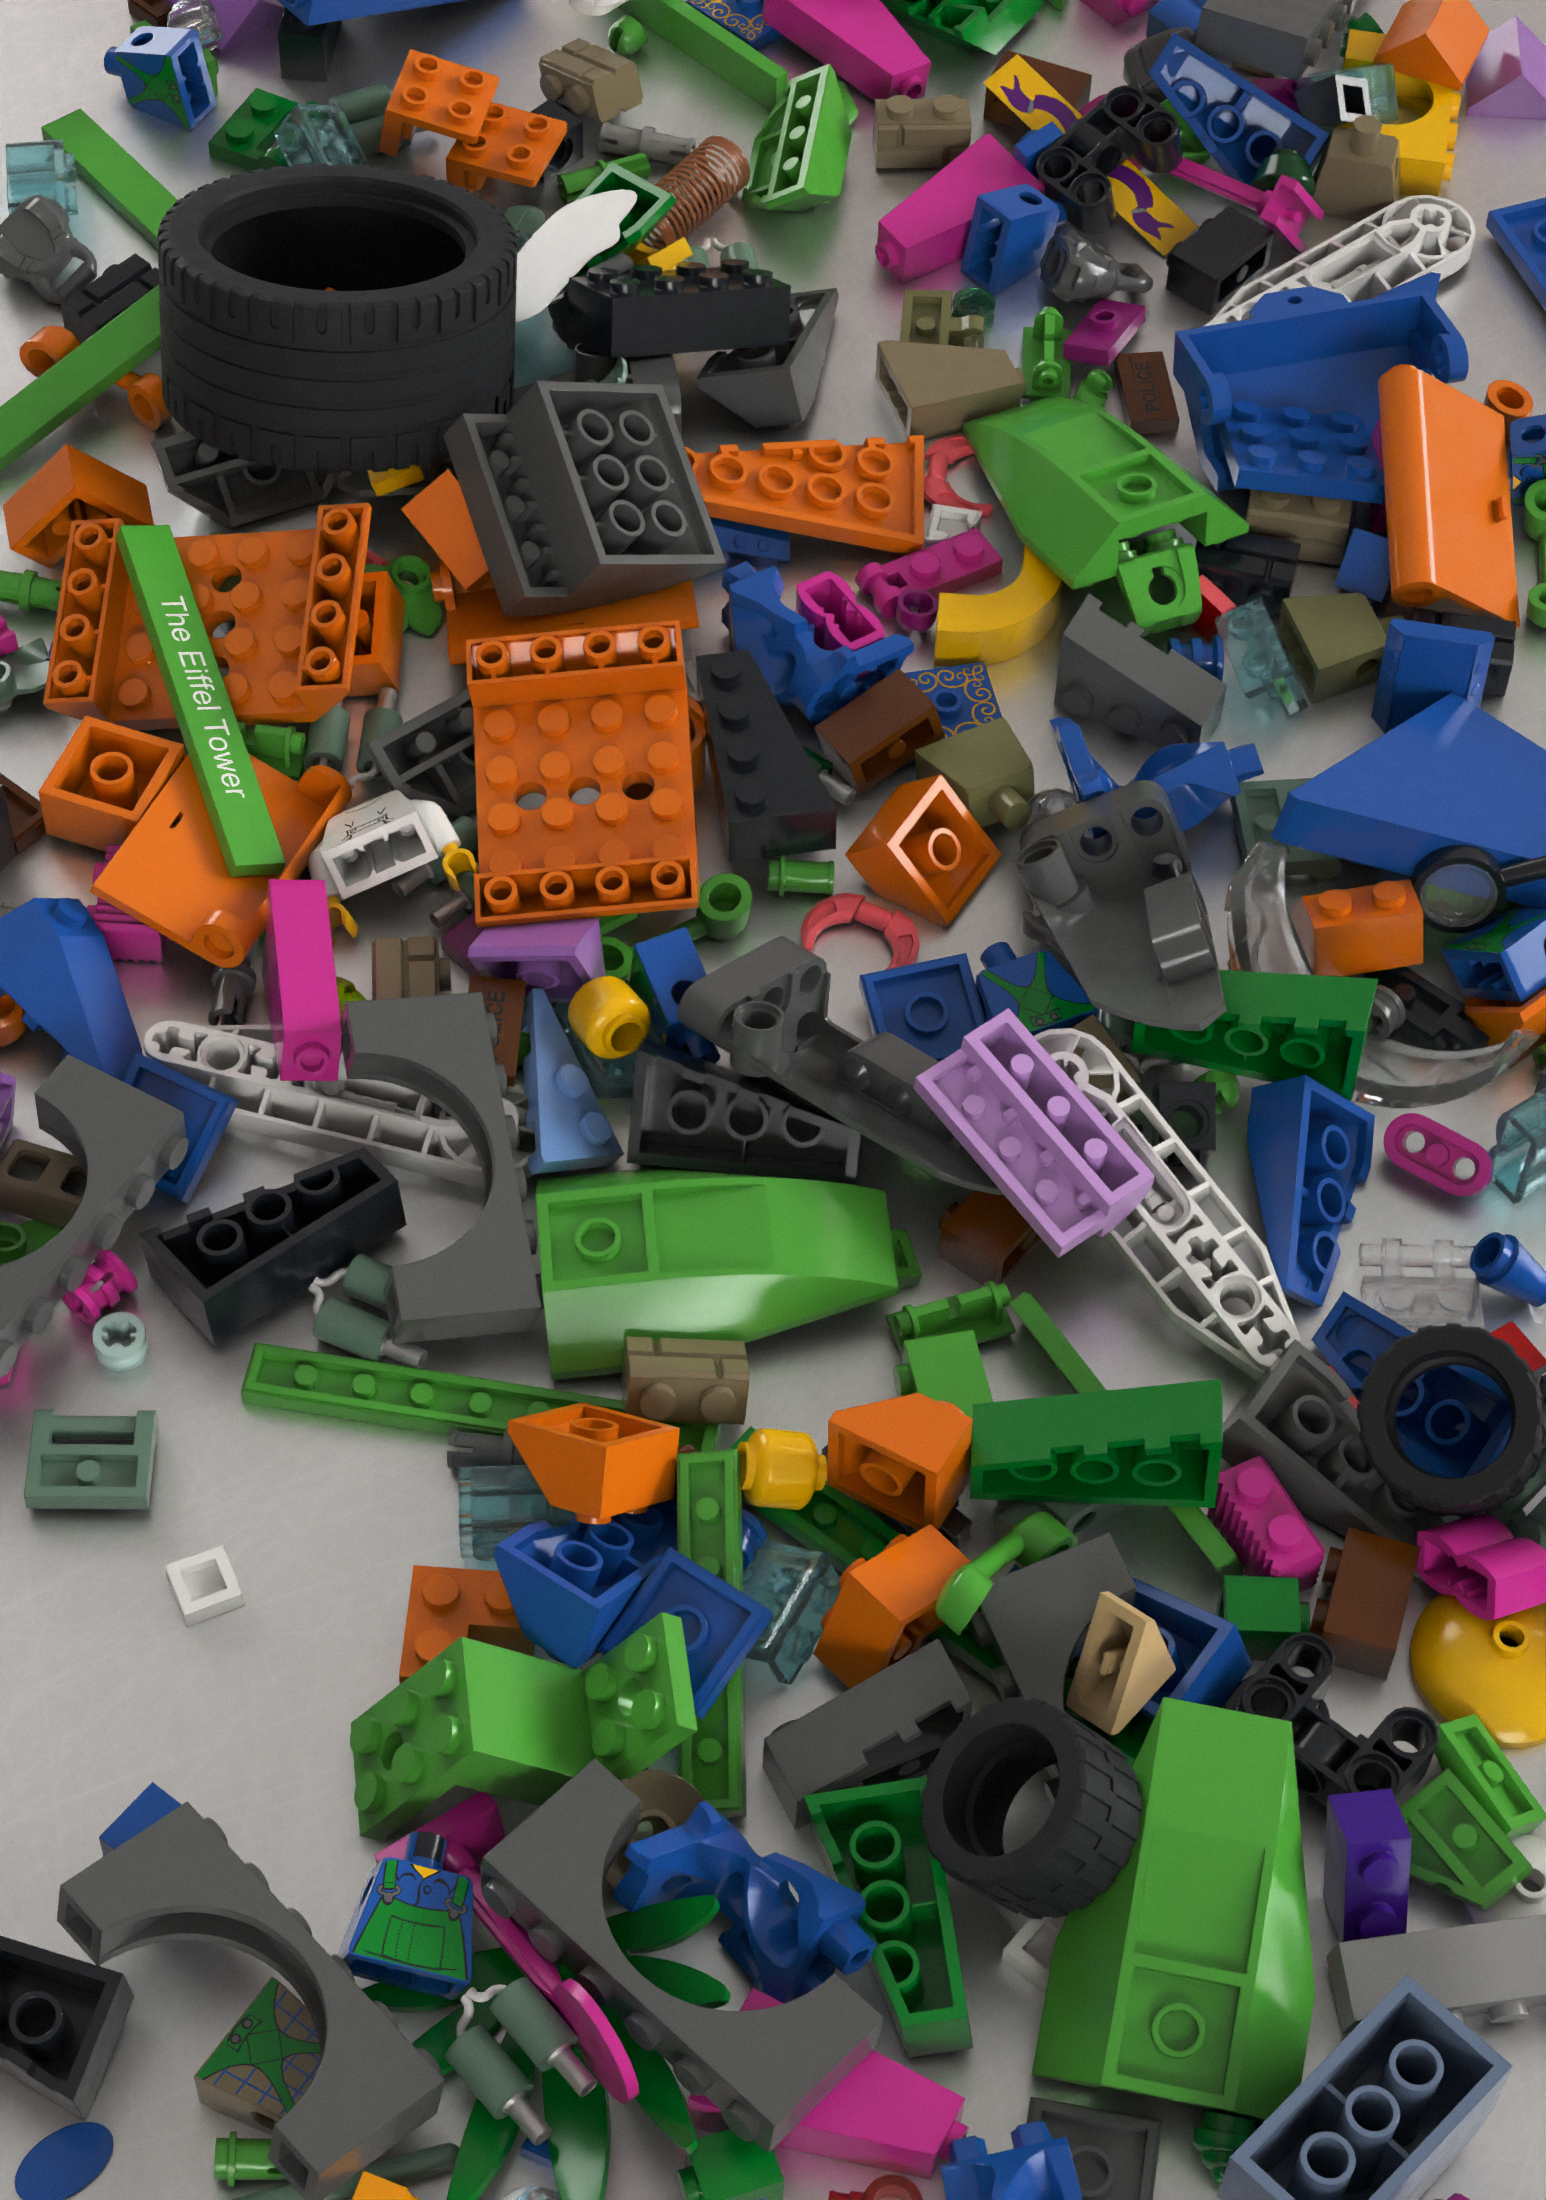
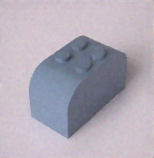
M1406 1974L1229 2158L1217 2198L1219 2200H1418L1454 2161L1482 2126L1495 2106L1513 2066Z

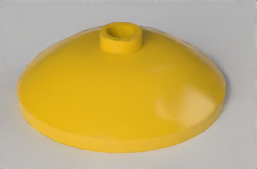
M1441 1593L1434 1598L1419 1616L1409 1645L1410 1674L1417 1693L1425 1706L1441 1723L1476 1714L1499 1748L1521 1749L1546 1743V1603L1494 1620H1484L1470 1613L1459 1602L1455 1594L1445 1595ZM1500 1638L1512 1639L1519 1646L1508 1647L1501 1642Z

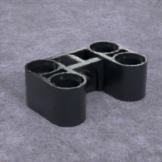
M1126 85L1114 88L1084 117L1075 121L1062 137L1037 158L1036 169L1039 181L1045 186L1044 195L1051 200L1059 201L1067 212V221L1080 231L1093 235L1104 233L1112 227L1116 219L1111 183L1107 177L1129 157L1153 173L1163 174L1177 168L1183 157L1178 121L1172 113L1141 90Z
M1302 1632L1290 1636L1247 1683L1242 1692L1237 1711L1255 1714L1254 1710L1264 1709L1273 1712L1281 1720L1292 1722L1297 1788L1304 1793L1310 1794L1326 1807L1328 1795L1360 1792L1356 1786L1361 1784L1370 1785L1377 1790L1391 1788L1400 1807L1424 1778L1439 1740V1731L1435 1721L1426 1712L1417 1708L1403 1707L1395 1709L1387 1715L1369 1738H1366L1361 1733L1358 1737H1355L1317 1709L1326 1695L1335 1667V1654L1331 1645L1324 1638L1314 1633ZM1304 1667L1315 1676L1302 1677L1291 1668ZM1393 1742H1407L1413 1745L1418 1752H1404L1398 1749Z

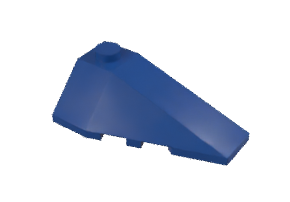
M1173 33L1148 74L1225 174L1251 186L1263 159L1272 155V152L1278 149H1292L1299 152L1300 157L1307 160L1312 173L1321 159L1330 134L1181 36Z
M33 898L0 918V997L7 993L26 1011L22 1021L33 1032L43 1029L63 1047L60 1056L62 1060L67 1055H70L122 1081L135 1053L137 1052L142 1055V1047L105 937L90 916L87 908L80 899Z
M1302 1075L1252 1087L1250 1111L1247 1121V1143L1270 1258L1284 1294L1314 1309L1323 1306L1341 1254L1337 1242L1342 1225L1352 1223L1356 1207L1351 1203L1356 1184L1366 1182L1371 1168L1375 1115L1309 1076Z
M1343 1291L1311 1340L1346 1385L1361 1400L1362 1392L1360 1389L1365 1376L1368 1377L1374 1367L1373 1362L1381 1352L1384 1354L1393 1346L1394 1341L1403 1335L1406 1337L1414 1332ZM1461 1365L1433 1369L1412 1382L1399 1401L1395 1420L1398 1441L1406 1456L1424 1471L1446 1478L1470 1476L1491 1465L1504 1450L1510 1436L1512 1423L1509 1402L1499 1385L1480 1371Z
M667 1500L648 1506L646 1513H621L612 1516L610 1523L600 1525L579 1522L574 1519V1515L569 1525L552 1528L546 1521L530 1523L498 1543L493 1556L524 1637L544 1649L546 1654L553 1660L567 1664L575 1670L600 1653L598 1650L599 1646L670 1546L677 1551V1503Z
M1015 1564L1008 1574L1021 1568ZM1132 1577L1136 1585L1133 1607L1155 1620L1176 1668V1671L1138 1713L1154 1720L1163 1697L1222 1708L1252 1666L1236 1624ZM1083 1646L1077 1654V1656L1075 1657L1078 1661L1080 1659Z

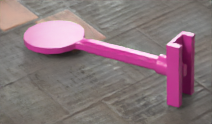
M1107 94L1100 95L1084 105L1079 113L1084 117ZM1131 157L1127 158L1140 171L1144 168ZM1183 157L1177 168L1167 172L1172 176L1257 211V216L1270 230L1274 231V235L1287 249L1298 254L1304 253L1307 248L1298 235L1308 216L1321 221L1325 214L1297 180L1283 174L1273 191L1267 190L1264 192Z
M480 1791L413 1831L434 1833L447 1840L442 1870L464 1875L472 1880L474 1914L524 1976L528 1977L544 1997L556 2006L561 2017L577 2034L579 2041L576 2047L601 2085L614 2099L622 2104L635 2098L639 2094V2085L632 2063L607 2017L591 1995L571 1978L562 1981L559 1971L554 1964L535 1949L527 1931L511 1916L507 1919L499 1916L491 1909L482 1895V1889L480 1888L481 1867L479 1863L483 1861V1857L506 1837L495 1801L488 1793ZM409 1834L374 1855L376 1863L378 1864L383 1857L404 1860Z

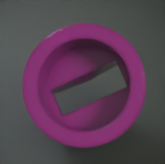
M909 589L899 595L896 608V620L900 627L908 633H912L913 630L920 633L928 631L933 626L937 617L939 604L937 598L930 592L921 589ZM910 609H918V613L912 612Z

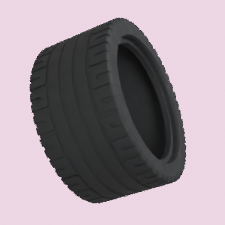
M313 163V166H306L305 164L291 165V167L276 166L270 167L269 170L257 169L251 170L248 174H234L229 179L221 178L215 180L212 184L207 183L199 187L197 191L189 192L184 198H180L171 206L162 218L158 228L162 395L167 410L184 430L189 431L198 440H203L205 444L213 448L219 447L222 452L230 455L237 454L239 458L251 462L257 460L259 464L268 466L280 465L284 469L295 470L296 468H301L307 472L326 470L327 473H341V471L365 473V470L382 472L388 471V468L399 470L409 468L410 465L414 464L421 466L429 464L431 460L440 461L449 458L450 454L443 435L463 413L507 414L512 408L517 280V236L513 226L499 209H496L492 203L484 200L483 197L476 193H470L468 189L461 186H453L452 183L442 179L435 180L434 177L428 175H415L414 172L406 170L394 171L393 168L388 167L372 168V165L358 164V166H350L349 164L336 163V165ZM327 287H330V288H332V289H334V290H336V291H324V290H325Z

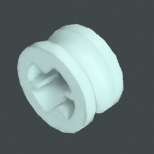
M115 1312L102 1317L95 1324L92 1332L96 1358L103 1367L110 1371L125 1372L138 1367L146 1359L148 1342L145 1326L140 1318L127 1312ZM117 1336L120 1340L125 1341L130 1338L131 1344L125 1348L119 1343L111 1346L110 1339Z

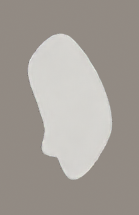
M624 189L612 190L576 200L558 210L531 236L517 254L515 323L529 320L541 313L569 283V277H574L590 259L619 241V224L636 203L638 195L635 191Z

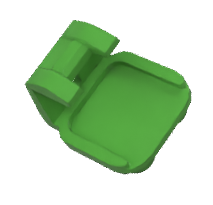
M1175 529L1158 532L1135 542L1129 543L1125 541L1119 543L1116 578L1133 622L1144 629L1140 637L1144 638L1148 635L1195 623L1202 613V598L1198 564L1193 544L1184 543L1182 537L1177 538ZM1160 567L1161 574L1169 578L1174 585V597L1166 605L1156 603L1149 594V584L1154 578L1153 568Z

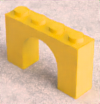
M1349 29L1342 75L1367 79L1370 99L1397 103L1408 108L1419 117L1418 120L1405 124H1382L1380 134L1394 136L1399 140L1400 194L1408 196L1432 195L1438 197L1441 181L1450 182L1455 153L1446 151H1454L1458 123L1450 122V120L1457 121L1461 93L1453 92L1458 91L1455 89L1374 66V57L1387 34Z

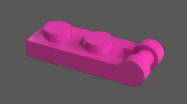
M976 527L884 565L875 562L869 563L859 570L855 582L865 595L873 596V605L880 615L885 619L896 617L897 602L902 592L909 589H921L930 592L938 600L940 592L955 593L1002 574L1003 559Z

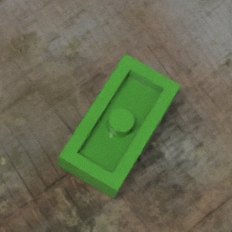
M1476 1714L1437 1726L1439 1740L1434 1755L1437 1757L1442 1771H1445L1447 1768L1452 1771L1509 1839L1534 1831L1546 1820L1545 1811Z

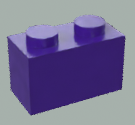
M1391 1788L1328 1795L1323 1898L1340 1942L1406 1933L1412 1837Z

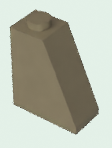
M892 340L881 341L877 344L875 379L906 439L908 436L924 435V440L962 432L964 422L1020 406L1021 397L1026 395V381L1020 368H1014L1005 350Z

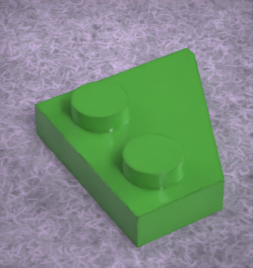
M1449 1768L1399 1807L1412 1837L1409 1879L1485 1911L1534 1871L1529 1861Z

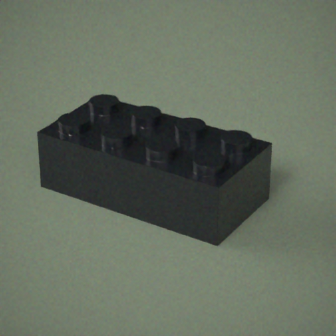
M724 259L720 261V267L706 268L705 264L698 262L677 263L676 270L662 271L661 267L654 265H636L632 267V273L618 274L617 270L610 268L588 269V276L569 277L568 337L611 359L619 358L620 356L626 358L788 345L791 286L774 279L773 272L763 269H752L749 267V261L741 259Z

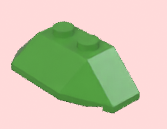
M830 63L790 79L783 91L786 96L771 110L756 135L749 161L750 180L744 186L741 198L746 207L766 210L803 211L815 205H825L840 196L852 132L835 71Z

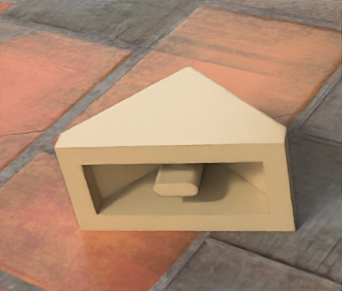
M1100 1592L1065 1706L1109 1735L1119 1734L1176 1671L1155 1620L1111 1592Z

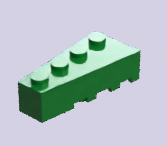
M1219 970L1227 1011L1203 1031L1173 1030L1139 1022L1134 1023L1131 1052L1215 1069L1271 1083L1307 1075L1344 1098L1352 1100L1364 1053L1378 979Z
M1222 1379L973 1404L970 1499L1215 1508L1223 1446Z
M928 1777L803 1795L811 1832L832 1880L860 1893L866 1902V1906L857 1924L876 1943V1947L867 1963L908 2058L973 2048L946 1872L941 1869L939 1861L931 1856L927 1848L926 1836L922 1833L921 1796Z

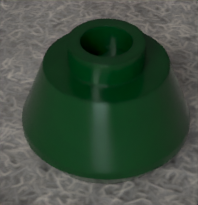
M1278 149L1273 151L1272 155L1264 158L1251 183L1252 187L1261 191H1273L1283 174L1297 180L1311 197L1316 192V185L1307 160L1300 157L1299 152L1292 149Z

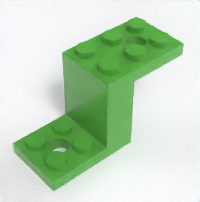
M664 1612L659 1613L585 1670H575L570 1666L461 1636L351 1722L350 1747L353 1751L356 1782L354 1800L358 1808L360 1836L382 1841L455 1785L541 1806L594 1758L618 1780L624 1778L631 1779L698 1731L682 1618Z

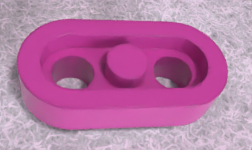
M1417 1113L1400 1115L1388 1125L1385 1131L1384 1149L1388 1158L1395 1165L1449 1194L1458 1197H1472L1484 1191L1492 1180L1494 1172L1493 1161L1484 1147L1424 1115ZM1414 1132H1420L1425 1139L1423 1149L1417 1153L1409 1152L1406 1147L1408 1136ZM1469 1158L1475 1165L1474 1174L1469 1179L1461 1180L1456 1174V1165L1460 1160Z

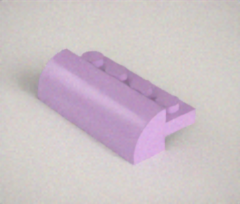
M1009 1008L964 1036L959 1050L915 1078L914 1090L1058 1258L1095 1233L1101 1238L1115 1228L1140 1204L1153 1185L1155 1175Z

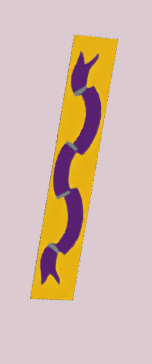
M1018 54L983 82L1031 130H1039L1053 121L1065 134L1075 121L1083 117ZM1128 159L1107 177L1111 183L1115 210L1163 257L1178 242L1185 240L1199 228Z

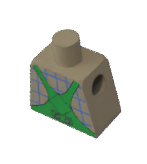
M271 1977L194 2075L199 2102L210 2109L272 2135L274 2124L300 2101L310 2087L320 2066L319 2040L309 2010L280 1981Z

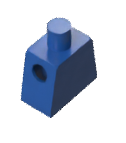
M1020 184L977 196L960 272L993 296L1007 289L1040 267V261L1045 254L1047 243L1054 236L1055 230L1065 226L1067 222V212L1064 206L1057 200L1049 199L1028 184Z

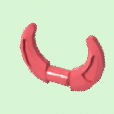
M952 435L938 439L931 444L924 456L929 461L926 477H924V498L931 505L938 504L982 511V517L990 515L993 511L991 504H978L966 501L954 492L950 483L945 481L949 464H953L964 456L975 455L965 435Z
M842 893L819 901L806 914L801 926L802 947L810 952L813 951L816 938L823 930L832 925L851 923L855 918L858 922L884 932L883 937L888 941L893 951L891 963L885 970L915 964L920 949L916 927L909 917L899 910L893 915L892 912L865 901L864 895Z

